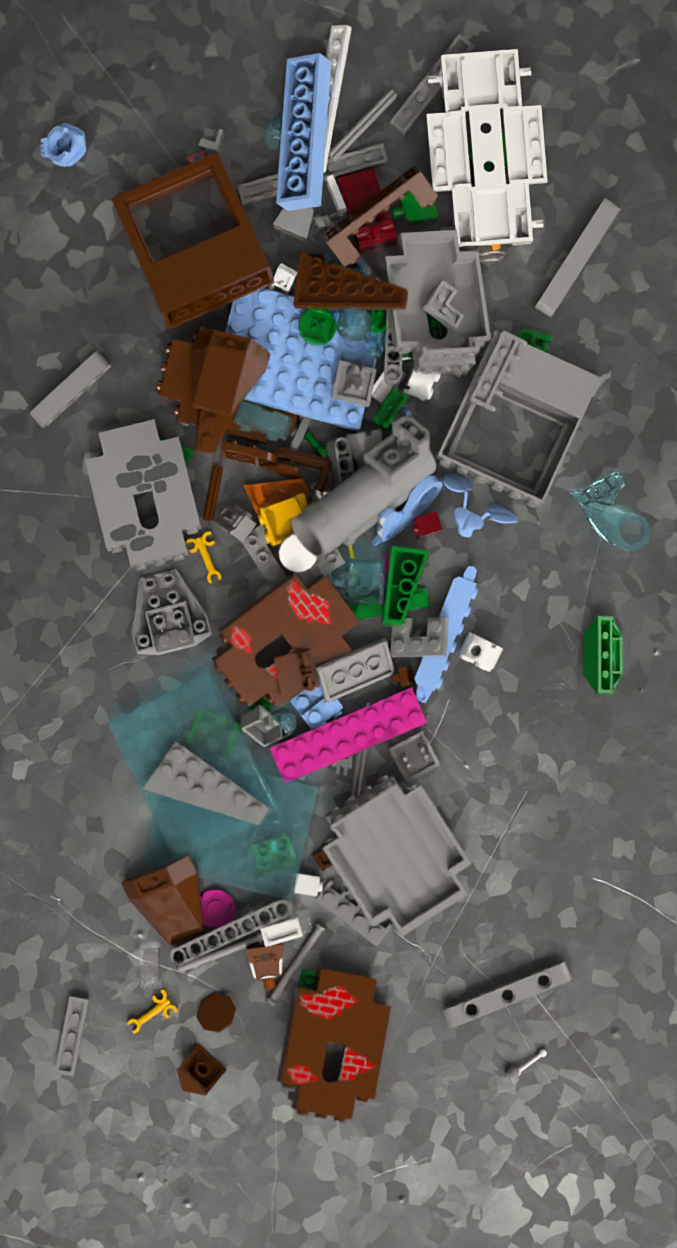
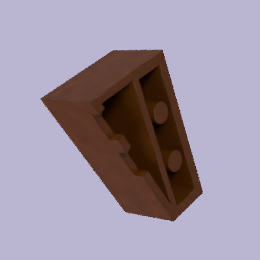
M199 409L194 452L213 455L236 410L229 416Z

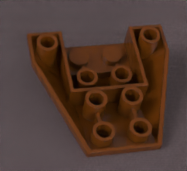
M217 330L196 336L191 349L193 407L231 416L266 372L271 353L251 338Z
M190 855L172 861L168 866L141 877L137 875L121 882L129 901L169 946L204 932L198 873Z

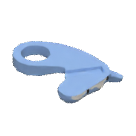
M429 476L414 488L401 511L386 508L379 516L376 528L378 534L372 541L373 545L376 546L381 542L388 541L407 528L414 518L419 517L437 497L443 486L442 482L436 476Z

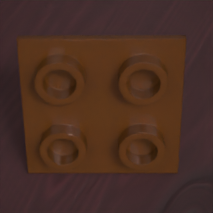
M311 649L274 657L281 696L304 690L313 691L319 687Z

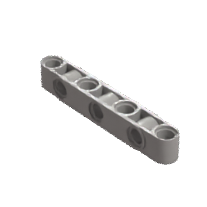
M561 961L442 1009L448 1028H453L572 980V976L566 961ZM541 975L548 977V982L545 985L538 984V978ZM504 990H511V998H502ZM469 1004L476 1005L474 1013L466 1012V1007Z

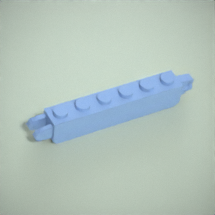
M474 566L467 567L462 578H454L444 601L439 617L449 619L446 657H422L414 678L415 683L418 685L415 696L420 702L426 703L432 691H435L436 688L439 689L442 684L443 678L440 676L443 670L447 671L450 660L447 658L450 652L454 653L457 642L454 640L457 634L461 635L464 624H461L464 617H468L471 607L468 606L471 599H475L478 589L475 588L477 583L473 582L477 574Z

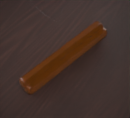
M214 465L212 468L203 515L205 521L212 522L214 519L223 472L222 466Z

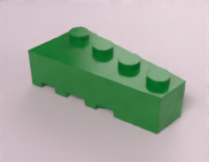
M397 546L390 547L381 625L401 627L403 625L430 551Z

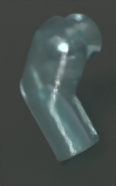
M383 333L376 334L375 348H369V356L375 357V359L380 358L385 350V334Z

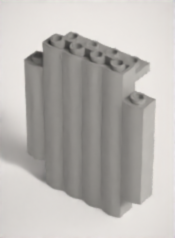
M386 774L377 780L379 784L371 787L369 785L361 790L362 794L357 798L353 795L345 800L346 805L340 809L336 806L328 811L329 816L326 818L330 823L333 832H336L338 837L332 836L324 841L326 845L323 846V850L371 925L374 927L390 917L401 936H404L468 895L456 874L470 866L471 862L422 785L417 786L416 783L406 789L408 793L404 795L392 775L388 777Z

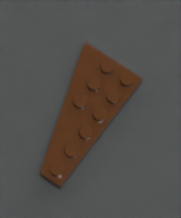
M300 252L293 302L295 309L406 310L408 290L406 288L377 280L372 276H366L352 269L334 263L331 264L320 258H314Z

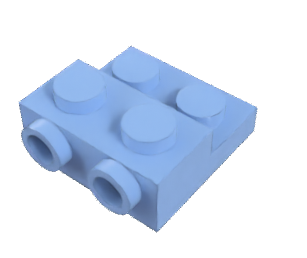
M319 680V687L315 688V690L301 691L290 700L311 729L326 724L325 721L331 717L333 720L342 714L341 709L343 708L337 699L328 703L324 700Z

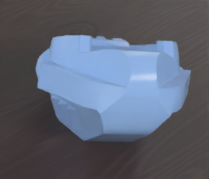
M64 122L51 129L47 138L41 139L40 153L42 157L50 158L54 164L61 167H71L86 152L85 132L78 127Z

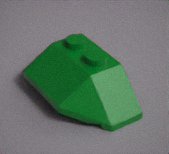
M595 616L583 636V675L596 694H613L623 675V636L615 624L614 618L609 616Z

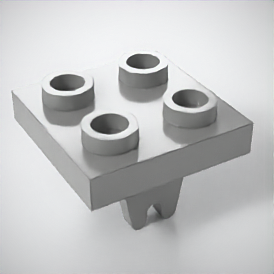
M339 360L331 398L369 407L377 369Z
M423 731L389 748L406 783L440 766Z

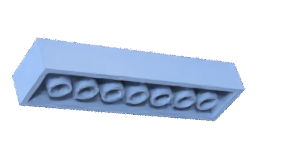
M321 53L287 59L276 203L287 211L321 206L331 62Z

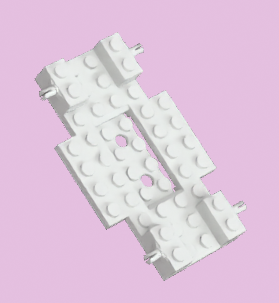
M518 49L441 55L439 75H428V84L440 82L445 105V113L426 115L432 188L435 192L452 191L453 223L451 227H440V231L457 230L459 250L474 249L475 246L512 243V246L531 244L533 242L532 228H543L544 226L543 219H531L529 184L548 182L541 105L522 106L520 76H531V68H519ZM500 109L503 111L508 184H506ZM465 112H469L475 187L471 186ZM483 123H488L491 126V131L487 134L483 133L480 129ZM487 161L494 164V170L491 172L484 170L483 166Z

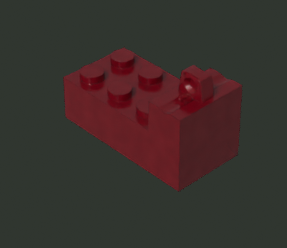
M374 168L337 179V185L346 206L347 216L381 191ZM387 210L385 212L380 211L375 215L376 218L371 223H364L359 227L360 230L353 235L358 252L361 255L396 245L397 235Z

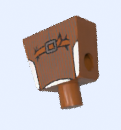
M283 943L267 947L265 945L247 947L246 954L254 979H263L264 989L276 988L274 977L282 976Z

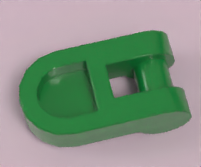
M523 329L516 336L526 341L528 345L546 353L548 352L547 345L552 339L549 335L530 329ZM536 339L541 340L540 346L534 345Z

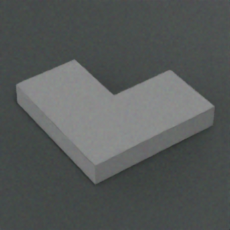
M442 279L426 302L423 310L454 332L464 315L450 305L458 290Z

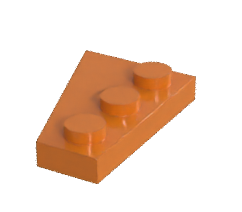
M303 478L243 485L256 514L261 513L260 508L291 499L301 493H304L305 499L311 497Z

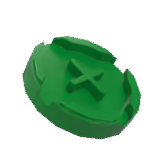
M309 309L305 311L298 322V331L302 339L314 346L325 345L331 341L336 333L337 326L336 321L332 317L333 315L325 309Z

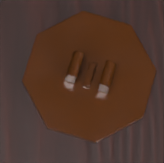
M213 993L201 1001L197 1019L203 1030L220 1033L232 1025L236 1007L228 995Z

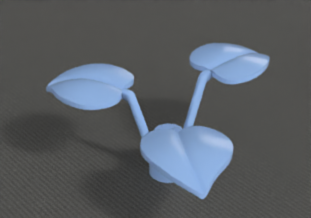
M444 473L441 475L442 481L448 489L464 493L463 508H456L453 512L458 526L457 532L460 535L470 537L474 529L483 527V519L486 516H490L492 520L499 523L518 522L515 514L501 504H489L487 507L488 511L481 517L466 509L467 490L473 489L471 481L457 473Z

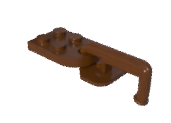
M233 440L222 441V458L263 467L283 477L300 479L301 470L293 467V464L320 469L319 480L314 488L319 492H324L331 467L328 459L284 448L267 452L259 450L256 446L250 444L242 446ZM279 459L290 461L289 465L278 464Z

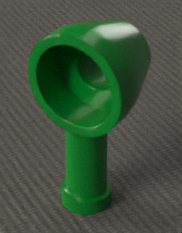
M311 431L308 432L304 438L313 447L316 456L328 459L327 444L320 445L313 436V433Z

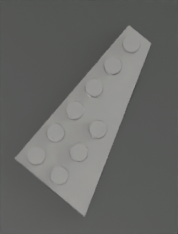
M177 741L143 788L147 791L257 825L261 824L270 811L269 807Z

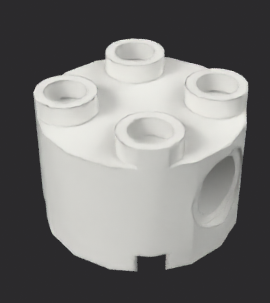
M413 365L405 383V386L408 388H404L403 393L415 396L423 402L425 399L430 400L434 391L431 387L434 382H438L441 376L440 371H433L431 374L423 375L421 372L415 373Z
M469 632L459 651L458 657L473 664L476 661L475 665L490 672L491 669H494L503 648Z

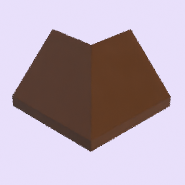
M199 1044L177 1068L182 1091L203 1096L209 1093L226 1072V1069Z

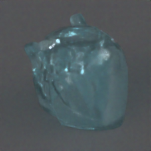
M341 309L336 325L338 334L342 339L349 342H358L365 339L366 343L369 344L371 342L372 315L361 309Z

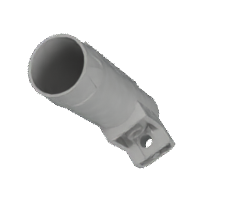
M404 416L399 418L392 424L393 434L364 455L365 466L293 518V531L299 542L309 553L321 558L341 545L345 540L349 543L376 524L379 521L380 514L386 508H392L393 510L408 499L411 492L422 480L435 472L436 462L430 451L429 431L412 417Z

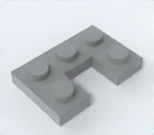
M446 617L428 618L427 636L412 637L413 619L405 618L401 627H392L391 657H446L449 619Z

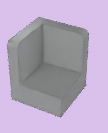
M206 128L203 138H200L199 150H204V152L211 154L219 153L224 135L223 129L219 128V131Z

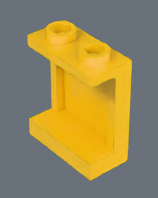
M304 493L277 504L260 508L261 513L257 515L261 525L265 524L267 532H264L267 543L271 542L272 546L281 544L285 537L295 534L292 528V520L308 507Z

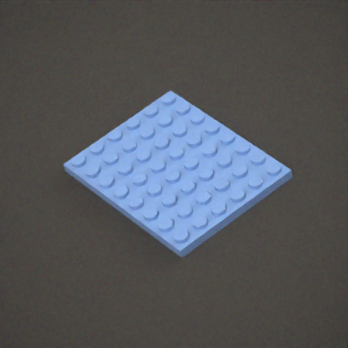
M262 288L233 301L225 333L251 338L271 353L266 372L244 400L359 431L365 407L331 398L339 360L374 368L382 334L366 333L365 317L337 309H325L333 315L332 317L336 321V333L327 344L314 346L305 342L299 334L298 322L302 314L309 309H295L293 306L294 297Z

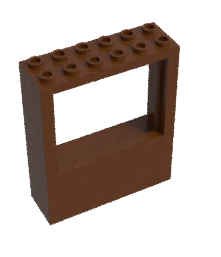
M218 153L208 154L203 159L190 162L180 169H174L164 176L155 177L148 183L137 185L132 190L121 192L111 198L169 329L275 283L269 263ZM214 178L236 227L154 263L132 212Z

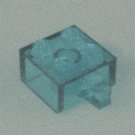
M346 558V570L331 572L330 582L333 586L345 588L344 600L348 603L383 604L385 560Z

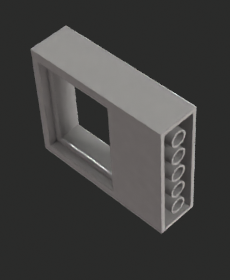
M495 330L436 460L439 461L438 464L442 467L457 469L456 473L466 477L468 474L474 477L473 480L480 484H484V482L490 484L491 489L497 492L503 490L509 493L508 496L515 500L521 498L526 501V505L532 508L541 507L601 377L528 344L526 346L518 344L514 355L520 359L518 362L510 360L505 372L512 376L510 379L502 377L497 390L503 392V395L498 397L563 426L534 490H531L453 454L476 405L470 402L471 396L502 332Z

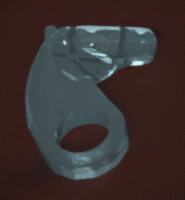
M614 472L590 485L581 493L571 490L569 494L580 502L586 519L592 528L610 545L624 551L633 552L641 550L649 542L651 529L643 516L615 508L617 495L627 484V479L623 473ZM633 521L641 526L643 535L637 544H628L622 539L620 531L624 523Z

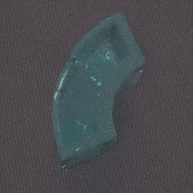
M245 401L240 403L234 423L241 426V430L249 433L253 430L265 434L267 439L277 442V439L286 440L292 418L276 411L271 412L262 409V406Z

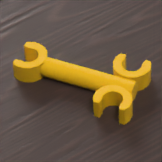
M205 532L202 537L187 539L186 544L191 542L195 544V548L189 550L190 553L197 552L199 548L208 571L207 580L211 584L212 575L216 574L219 580L222 579V576L215 570L206 547L213 546L215 541L207 542L206 537L211 535V532Z
M164 989L161 990L163 994L162 999H158L155 994L152 996L154 1002L159 1004L139 1018L128 1020L127 1025L131 1023H136L137 1028L132 1031L133 1034L140 1030L142 1024L162 1010L167 1019L170 1017L167 1013L169 1008H172L175 1013L178 1012V1008L171 1004L167 998V992Z

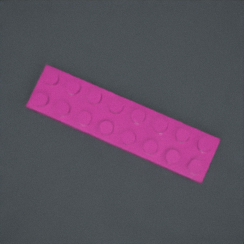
M410 687L270 747V750L286 784L427 722L413 689Z

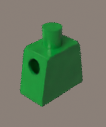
M410 191L406 192L407 195L399 200L401 206L391 208L394 220L405 217L407 225L438 220L435 204L422 208Z

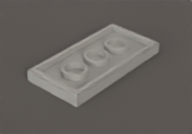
M384 638L315 667L323 697L327 703L396 674L388 644Z

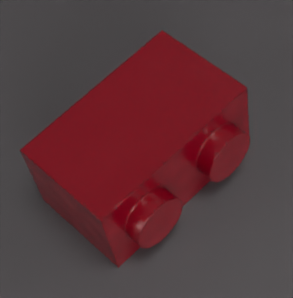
M437 511L414 518L411 525L414 537L418 536L419 540L442 531Z

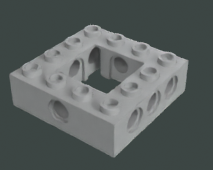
M265 524L253 529L242 543L272 589L285 579L286 575L266 545L268 543L264 532H267ZM335 548L323 557L316 558L311 568L293 573L298 576L304 586H307L321 574L328 576L344 566L346 562L337 548Z

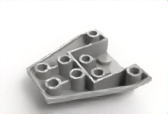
M177 569L139 578L132 634L137 654L162 655L196 646L212 635L206 613Z

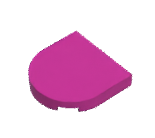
M210 889L201 895L204 926L217 929L233 921L235 902L228 892L222 889Z

